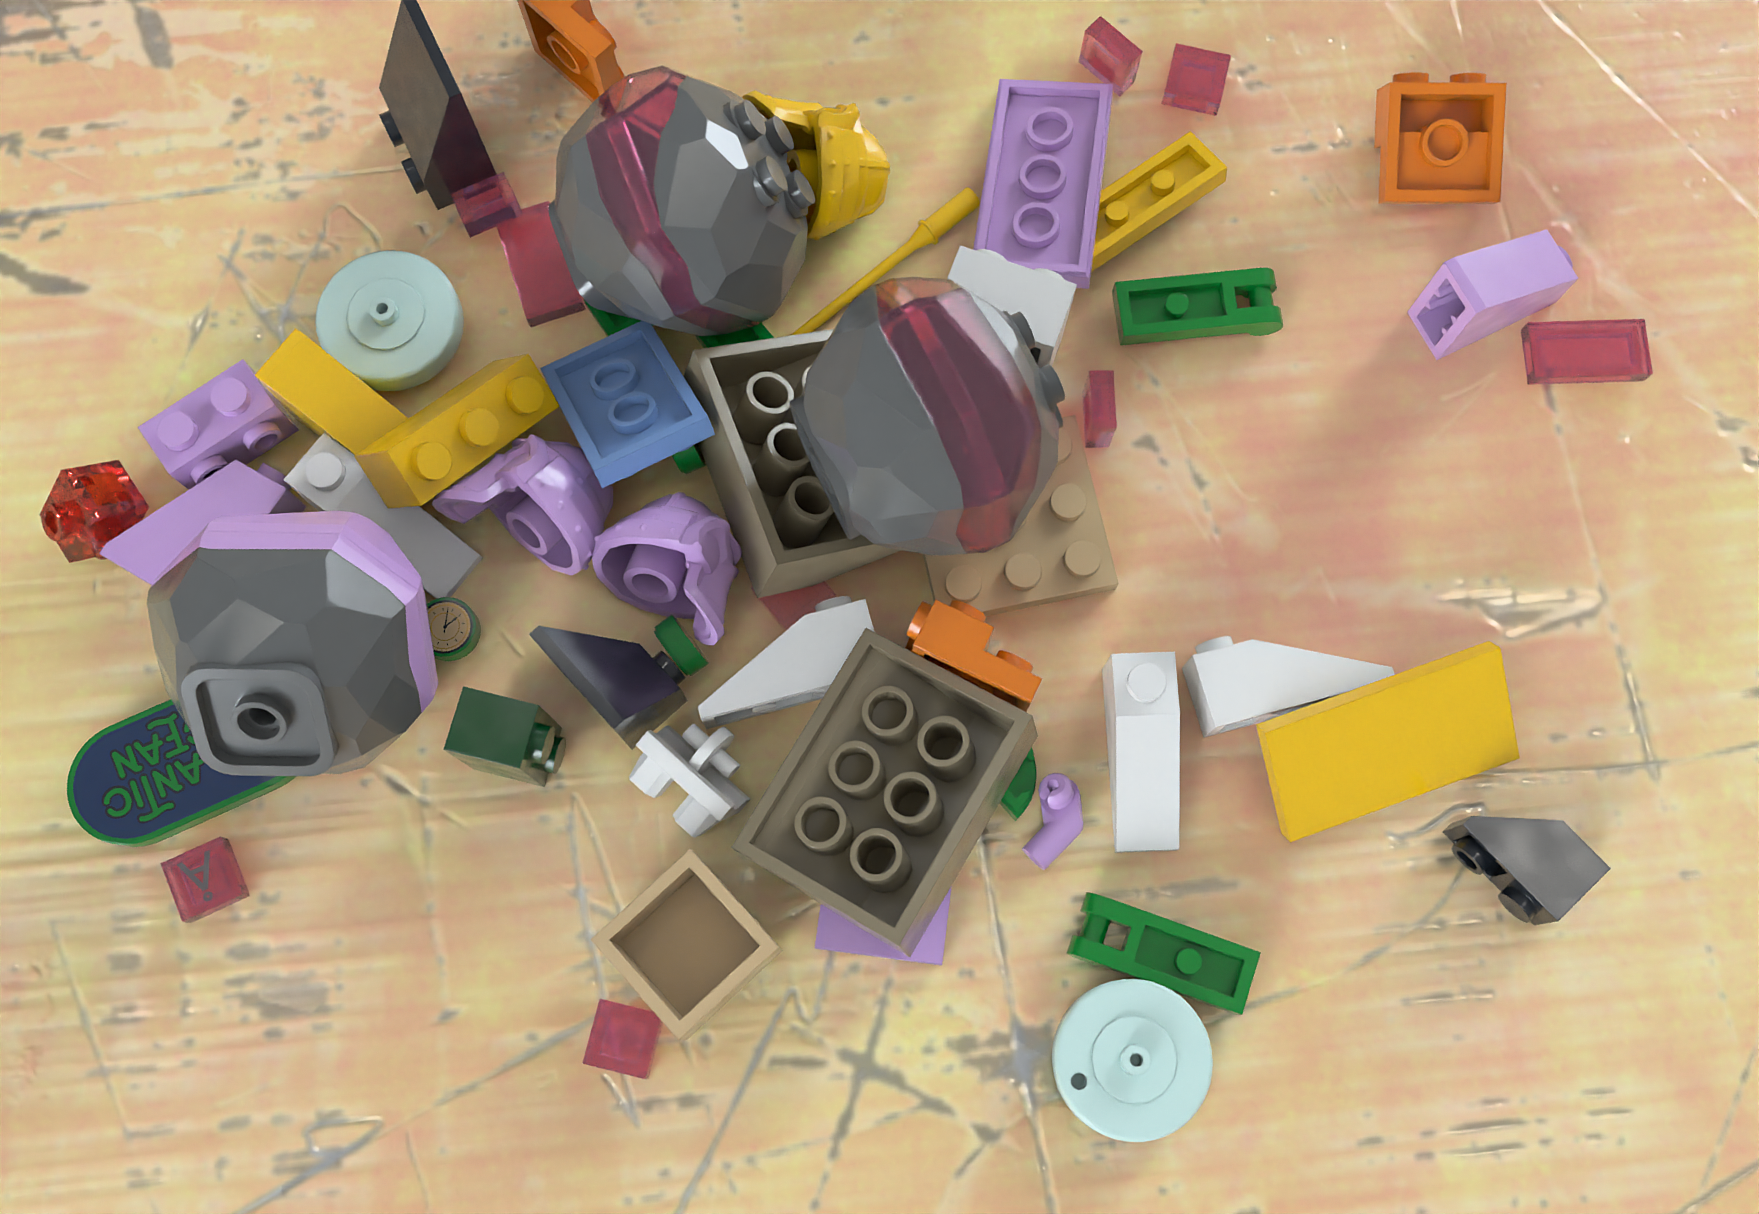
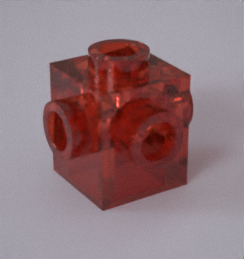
M113 460L62 469L39 516L41 517L46 535L51 540L56 541L68 562L72 563L94 557L100 560L107 559L99 554L105 544L143 520L149 506L121 462Z

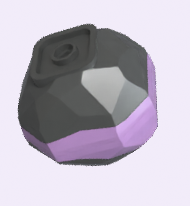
M319 511L220 516L204 527L157 576L148 591L147 608L153 645L165 689L191 731L201 760L210 768L220 773L243 776H315L320 774H342L365 768L408 730L434 698L438 686V677L427 601L421 576L387 531L369 518L357 513Z

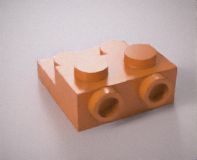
M517 0L534 51L590 101L594 102L599 96H602L625 109L629 106L622 82L625 79V75L617 63L614 51L617 48L616 41L594 15L590 0Z
M1409 72L1393 75V82L1377 89L1374 148H1381L1378 204H1495L1500 202L1507 83H1486L1485 73H1459L1451 75L1450 82H1429L1428 73Z
M935 600L933 605L922 601L908 628L906 635L909 636L905 648L1027 712L1043 678L1032 674L1033 666L1025 659L1013 653L999 650L997 655L994 656L987 652L994 627L984 623L986 616L975 607L957 600H952L950 606L938 600Z

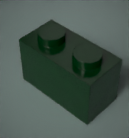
M463 686L443 750L474 770L545 787L548 774H556L561 766L566 748V738L560 736L562 727L539 705Z

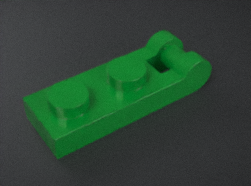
M1251 268L1115 282L1112 296L1120 346L1249 333L1253 336L1275 333L1283 328L1281 308L1274 306L1272 293L1277 289L1274 270L1271 268ZM1242 295L1244 298H1248L1250 307L1238 308L1236 296Z
M1086 892L1080 910L1086 915L1079 936L1072 935L1067 950L1068 955L1135 979L1155 982L1179 995L1235 1015L1243 1014L1261 952L1116 900ZM1110 923L1128 928L1121 950L1104 945Z

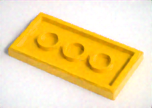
M1490 641L1256 724L1281 833L1290 843L1520 758L1501 648Z

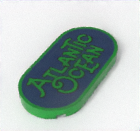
M170 699L110 725L91 737L82 746L73 760L67 780V797L74 818L93 837L111 844L143 847L163 841L286 785L296 776L229 775L210 768L201 760L191 731Z

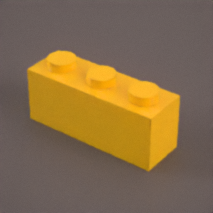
M529 353L495 360L354 455V457L388 509L422 506L557 409L559 404Z

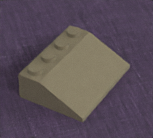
M834 329L696 349L693 351L683 375L708 415L715 435L698 442L733 536L741 547V557L757 598L811 587L901 551L873 544L863 535L852 540L848 539L811 466L795 426L789 401L802 395L807 372Z
M865 628L731 848L852 924L906 956L911 957L1037 739L1038 734L1033 716L874 631Z

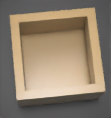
M691 848L590 939L677 1040L689 1039L783 951Z

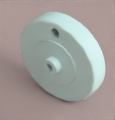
M386 250L366 254L349 262L330 279L320 296L315 324L322 349L370 388L377 391H399L418 386L430 380L446 367L460 344L463 334L464 317L461 302L447 276L435 264L410 252Z
M1121 979L1110 981L1082 994L1062 1017L1052 1048L1054 1078L1066 1105L1080 1121L1091 1129L1121 1141H1152L1163 1138L1183 1127L1202 1105L1212 1077L1213 1059L1210 1040L1197 1013L1174 991L1147 980Z

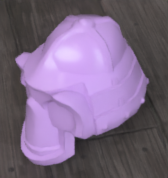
M530 434L528 438L513 440L512 449L504 454L496 452L494 457L483 468L467 476L457 484L451 485L448 490L441 491L434 497L432 505L446 517L463 524L489 508L510 535L554 571L574 575L582 569L587 570L589 568L588 564L593 557L596 543L594 538L603 533L604 522L613 506V487L611 484L602 489L581 448L573 446L568 442L544 441L542 438Z
M682 492L669 494L646 504L639 511L620 519L614 526L607 528L600 536L594 538L596 543L592 562L596 576L618 599L641 610L669 617L673 614L675 618L694 619L693 630L695 639L705 645L714 646L724 635L723 624L727 596L732 581L739 572L735 565L741 558L742 550L730 533V524L713 513L704 503L686 496Z

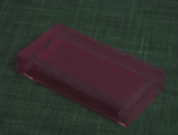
M549 201L494 218L530 327L586 310L582 296L571 278L548 212Z
M1645 319L1528 322L1521 329L1528 385L1645 381L1653 374Z

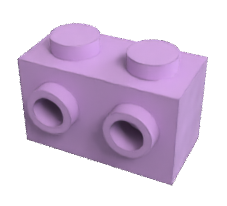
M244 359L138 427L169 475L188 490L234 460L247 465L299 431L280 402L256 378V372Z

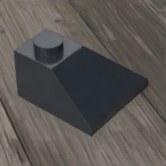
M538 626L529 634L632 750L648 730L654 731L688 701L678 686L686 677L663 651L658 652L652 658L640 643Z

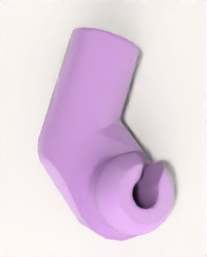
M1062 773L1049 774L1040 782L1038 792L1044 826L1022 848L1024 853L1042 870H1045L1083 830L1080 791L1074 781Z

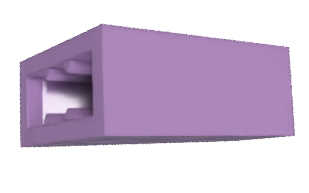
M1546 229L1445 261L1407 313L1436 360H1439L1556 303L1575 283L1578 277L1573 270L1570 256L1562 247L1555 243Z
M234 460L107 542L99 554L152 585L157 576L214 519L220 516L300 513L304 511L306 506L290 492L292 487L283 480L286 476L264 463L255 471L240 461Z

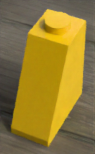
M296 328L255 374L256 378L296 420L319 437L323 433L327 434L354 455L409 419Z

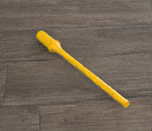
M966 187L926 220L918 221V228L904 245L791 335L814 332L912 252L929 244L936 245L939 243L938 239L980 206L977 195L969 187Z

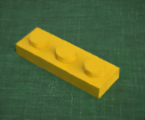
M1191 131L1101 190L1091 272L1226 182L1227 166Z

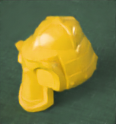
M755 90L742 96L744 100H749L764 117L768 119L773 116L779 117L791 134L794 148L787 152V164L791 172L799 170L806 177L815 196V202L808 206V214L806 215L808 225L807 240H819L820 237L835 233L836 230L853 224L856 219L873 214L884 203L888 175L890 174V164L887 162L884 148L860 124V112L856 103L849 105L838 104L835 108L822 107L819 102L805 103L774 98Z

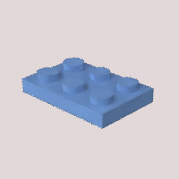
M640 321L540 368L602 489L715 435L708 415L650 323Z

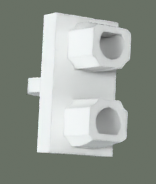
M692 724L681 737L668 725L657 733L648 730L636 744L643 754L638 759L629 779L645 794L653 798L661 796L673 781L679 784L689 795L674 812L673 817L675 822L692 837L696 838L706 833L718 822L738 814L750 800L746 794L729 780L739 769L740 764L725 752L733 741L734 734L724 726L709 737L696 724Z

